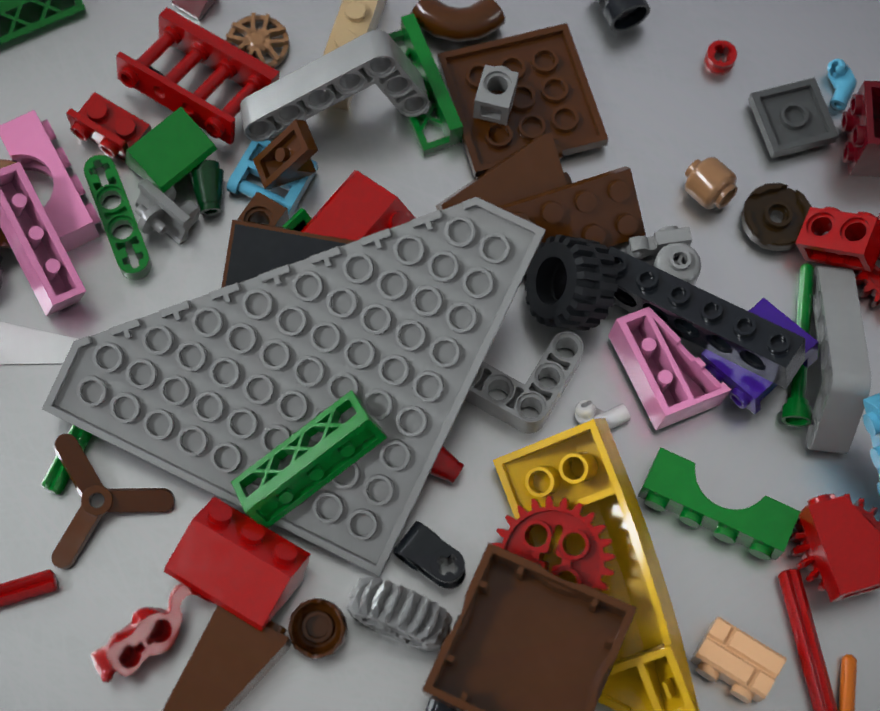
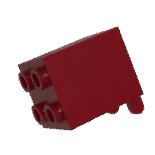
M864 81L858 93L853 94L848 111H844L842 115L841 129L847 135V142H845L843 148V161L848 163L849 176L880 177V81Z

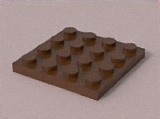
M567 23L437 54V62L443 81L463 125L462 140L475 178L537 136L552 132L553 139L557 138L559 140L563 156L607 146L608 136ZM485 65L494 67L504 66L511 71L519 72L517 91L507 125L473 117L474 101ZM492 90V91H490V92L493 93V94H502V93H503L502 91H499V90Z

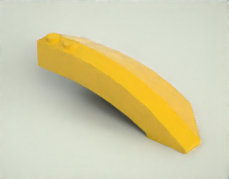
M606 418L590 420L494 459L493 463L514 518H520L517 509L519 505H522L528 511L532 510L531 499H537L541 506L545 507L547 496H552L556 507H559L561 500L565 497L569 499V510H572L578 503L584 505L583 517L591 512H595L597 515L592 525L595 527L605 524L607 527L600 534L601 539H613V543L604 549L605 553L616 555V559L607 561L605 567L613 570L615 574L610 576L603 575L602 581L610 587L609 590L598 588L596 590L635 606L637 609L598 702L615 711H699L681 633L664 576L642 511ZM536 525L530 530L529 539L534 546L540 547L547 540V531L542 525ZM558 525L555 530L553 552L551 554L545 553L544 561L549 562L548 572L550 573L554 565H560L562 562V558L556 556L557 545L563 530L561 525ZM578 533L569 536L566 541L567 551L574 556L581 554L585 549L584 538ZM565 571L559 576V578L577 583L575 575L569 571Z

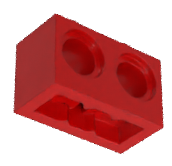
M810 207L795 244L805 261L872 272L880 253V220L868 212H858L855 214L842 212L834 207H824V209Z

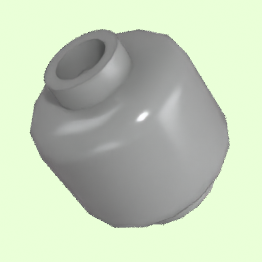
M670 243L664 246L656 255L653 263L654 267L692 285H695L701 271V261L696 250L683 243Z

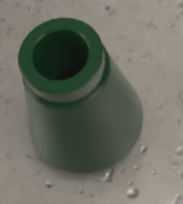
M204 160L189 173L198 206L200 207V213L204 215L221 212L224 170L220 168L219 162L215 160Z

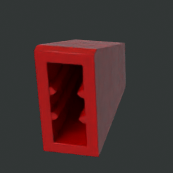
M823 494L808 500V506L799 514V518L830 602L880 589V532L845 496L831 499L830 494Z

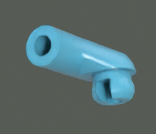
M834 59L827 66L829 80L835 88L830 105L836 110H845L856 88L857 81L849 66L845 64V61Z

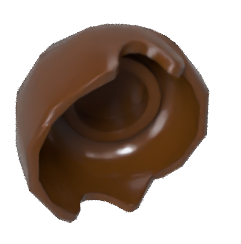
M313 598L312 600L300 603L291 614L288 626V633L294 648L311 659H320L334 654L344 644L348 630L346 617L342 610L336 604L322 598Z

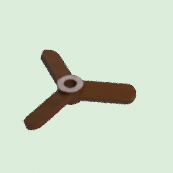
M71 434L58 436L54 442V450L81 496V506L53 551L52 563L60 569L72 567L103 515L116 512H165L170 510L174 504L173 493L166 488L107 489L102 485L76 438ZM96 494H102L104 497L103 505L94 508L91 504L92 497Z

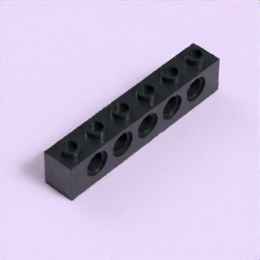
M612 246L609 248L608 254L613 255L615 259L613 266L618 271V276L616 277L618 288L613 297L615 305L631 313L650 307L678 336L787 389L805 361V338Z

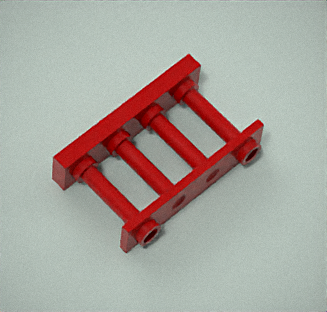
M166 7L158 15L159 39L137 60L121 51L116 55L117 79L125 86L136 89L173 112L182 107L193 121L210 136L219 138L231 145L235 141L236 118L234 117L240 112L242 100L279 80L280 72ZM170 47H175L187 54L165 77L149 68ZM198 63L213 69L214 72L194 93L177 85ZM226 79H230L243 88L222 110L206 102Z

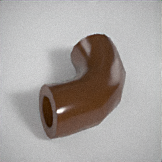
M420 0L411 12L414 13L421 29L436 38L454 42L480 39L496 31L505 23L504 13L494 0H479L477 3L463 8L448 6L440 0Z

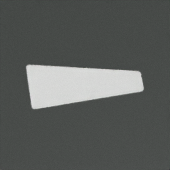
M0 322V365L63 364L73 342L78 340V338Z

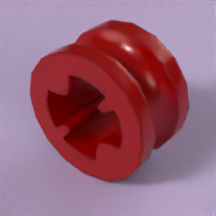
M714 41L707 49L704 64L713 74H727L735 64L737 50L728 41ZM719 53L720 57L724 54L727 57L726 62H722V58L717 61L714 58L715 54Z

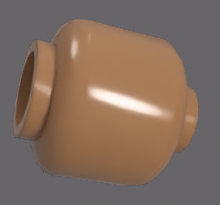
M709 157L703 161L697 159L685 172V176L688 177L685 183V191L705 209L723 208L732 200L738 190L735 186L737 177L734 172L715 157Z

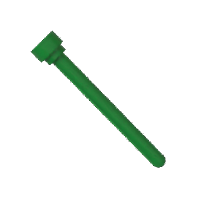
M805 263L800 267L796 324L810 334L814 267L810 263ZM803 364L792 379L791 397L782 406L781 421L786 425L796 427L808 426L812 422V407L809 405V400L806 399L808 368Z

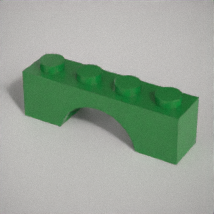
M661 447L638 494V497L645 499L644 503L648 507L664 512L665 509L679 515V520L686 525L699 528L701 525L713 531V535L717 539L729 544L737 542L749 548L748 551L752 555L763 560H770L771 558L776 560L784 553L801 512L766 495L756 504L744 509H727L718 506L710 501L701 491L696 480L695 463Z

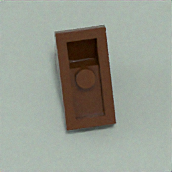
M295 119L253 159L264 189L270 190L308 177L316 172L311 157L318 152V148L306 121Z

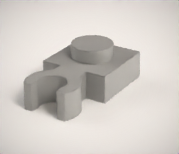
M666 226L654 232V235L651 237L636 236L629 238L630 245L626 246L629 255L637 259L652 256V259H655L658 252L664 246L670 243H683L690 246L693 239L690 227Z

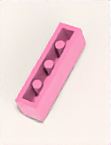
M20 161L1 168L0 227L45 315L48 316L78 303L85 294L86 289Z

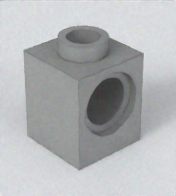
M485 65L474 101L473 117L507 125L517 91L519 72L511 71L504 66L494 67ZM492 90H499V91H502L503 93H502V94H493V93H491L490 91H492Z

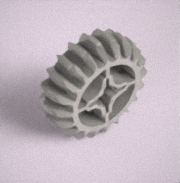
M371 576L361 578L357 586H354L349 597L348 612L355 620L362 622L364 626L370 627L376 632L407 644L410 647L413 646L426 651L440 650L446 636L450 633L452 617L445 608L429 600L426 596H422L402 585L394 584L389 580L384 581L378 577L373 578Z

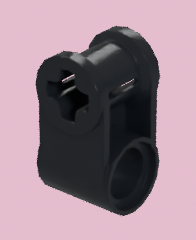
M415 521L393 550L394 555L413 570L422 573L443 589L457 588L466 577L465 561L461 553L443 541L430 528L418 521ZM453 562L456 573L453 574L448 571L445 575H442L441 565L449 566Z

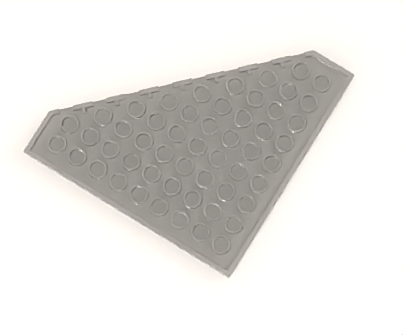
M474 197L452 207L415 218L399 226L365 236L349 244L337 246L312 255L296 263L287 264L259 274L257 277L209 292V294L193 300H187L159 310V312L131 320L92 336L78 339L73 342L42 410L243 509L231 481L349 391L353 390L368 414L383 429L388 438L278 520L275 525L380 576L546 229L487 201ZM353 406L341 415L338 423H345L357 414ZM318 432L311 437L308 447H313L319 443L324 432ZM288 455L282 459L277 470H283L290 465L293 455ZM257 478L245 487L248 495L260 487L263 478Z

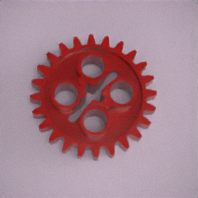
M547 496L545 507H542L535 498L531 499V511H528L522 505L517 506L520 518L516 519L507 515L505 519L511 526L509 530L500 528L496 530L504 538L503 542L491 543L539 564L549 571L550 565L549 562L544 561L545 553L551 554L553 552L555 530L558 525H561L563 530L557 545L556 556L561 557L562 562L560 565L552 567L551 574L559 577L563 572L569 571L575 575L578 584H584L593 589L598 588L601 590H609L610 588L602 581L603 575L610 576L615 574L613 570L605 567L607 561L616 559V555L605 553L604 549L613 543V539H601L600 534L607 528L606 525L601 524L594 527L592 523L597 514L591 512L583 517L584 505L578 503L572 510H569V499L565 497L561 500L559 507H556L552 496ZM536 525H542L547 531V540L540 547L534 546L529 539L530 530ZM575 533L580 534L585 540V549L577 556L571 555L566 548L568 537Z

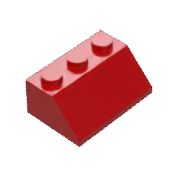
M354 170L301 232L360 240V238L410 222L415 217L396 195L358 170Z
M214 496L190 522L168 560L164 572L249 625L262 631L302 584L311 554Z

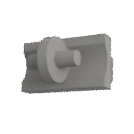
M148 179L139 182L140 195L135 204L137 207L135 212L141 217L138 222V229L144 234L150 233L154 229L160 234L166 232L178 244H182L188 239L189 228L198 221L199 207L191 200H186L180 205L173 202L176 197L174 186L163 193Z

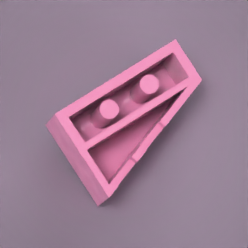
M650 307L616 319L608 337L655 430L719 406L730 393L731 389L724 382L720 383L705 368L706 363L699 356L695 358L680 343L682 339Z

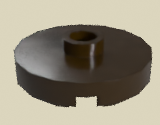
M782 183L764 184L754 189L745 201L741 213L742 226L749 239L761 248L772 251H786L796 247V240L811 207L803 193L797 189L794 191L787 188L788 185ZM776 216L781 220V222L776 223L772 221L770 217Z

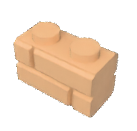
M718 616L709 626L690 661L698 665L695 670L701 676L712 682H716L719 678L731 686L730 693L750 704L752 700L758 703L765 699L787 658Z

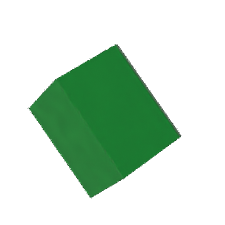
M180 107L126 150L125 163L131 170L142 178L148 179L164 193L215 152L217 148L186 111Z

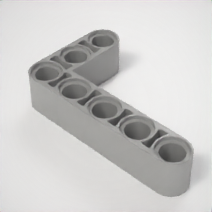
M372 30L247 96L240 103V111L245 136L251 141L258 142L268 140L283 132L295 119L306 120L373 84H376L399 112L407 117L422 115L428 110L430 102L422 74L388 33L382 30Z
M816 266L814 269L812 303L823 382L812 412V422L808 425L807 447L809 450L847 454L864 411L863 399L869 397L871 388V370L854 270Z
M571 331L558 333L550 342L526 384L483 362L465 400L521 432L535 433L539 431L579 366L584 350L581 337ZM569 348L573 351L574 356L571 358L562 357L558 354L557 350ZM543 377L553 378L557 386L553 388L544 387L540 384L539 379ZM493 389H501L506 392L507 397L503 400H496L489 395V392ZM531 406L538 410L540 415L535 418H527L520 410Z

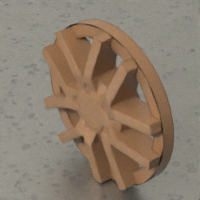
M251 13V16L245 17L236 23L233 22L231 29L226 33L227 42L239 45L237 48L253 57H257L258 60L272 68L281 64L289 51V36L285 26L270 17L269 14L256 15V13ZM256 22H264L263 27L256 29ZM251 23L250 28L244 26L246 24ZM269 24H271V25H273L274 27H276V28H273V29H268V28H269ZM239 32L245 37L236 36L235 33ZM280 35L283 36V39H272ZM283 47L278 56L274 49ZM269 54L273 61L266 63L263 56Z

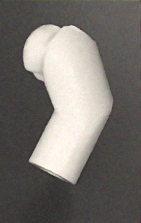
M582 400L575 407V418L579 424L593 419L606 418L611 430L631 420L629 411L624 404H620L605 412L597 409L590 400Z

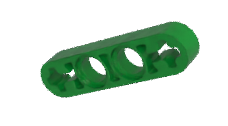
M95 155L85 163L84 175L120 271L126 278L131 280L142 279L150 272L152 263L120 176L111 158L106 155ZM103 167L108 185L102 186L96 169ZM118 195L122 199L121 204L115 209H106L102 205L106 197ZM126 224L133 228L132 234L126 239H117L113 235L114 230L120 225ZM133 247L135 255L139 260L137 268H132L126 249Z

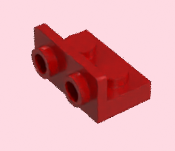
M96 92L90 96L78 112L70 108L66 113L71 125L70 130L75 136L83 141L90 139L98 144L101 151L109 157L116 158L118 156L125 161L126 150L152 130L150 124Z

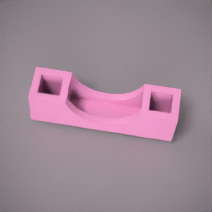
M32 110L0 125V137L11 159L17 162L20 161L25 171H38L53 179V192L44 209L66 252L100 237L95 224L101 221L92 203L84 205L80 196L86 194L77 175L75 174L70 177L65 168L71 166L62 147L54 148L51 141L56 139V135L48 120L46 119L41 122L35 110Z

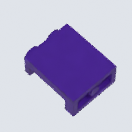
M765 298L761 299L749 310V312L805 338V361L803 365L806 368L818 359V341ZM707 349L701 353V358L706 363L705 368L720 383L724 382L731 389L729 397L741 409L747 408L753 414H756L761 410L762 399L778 386Z

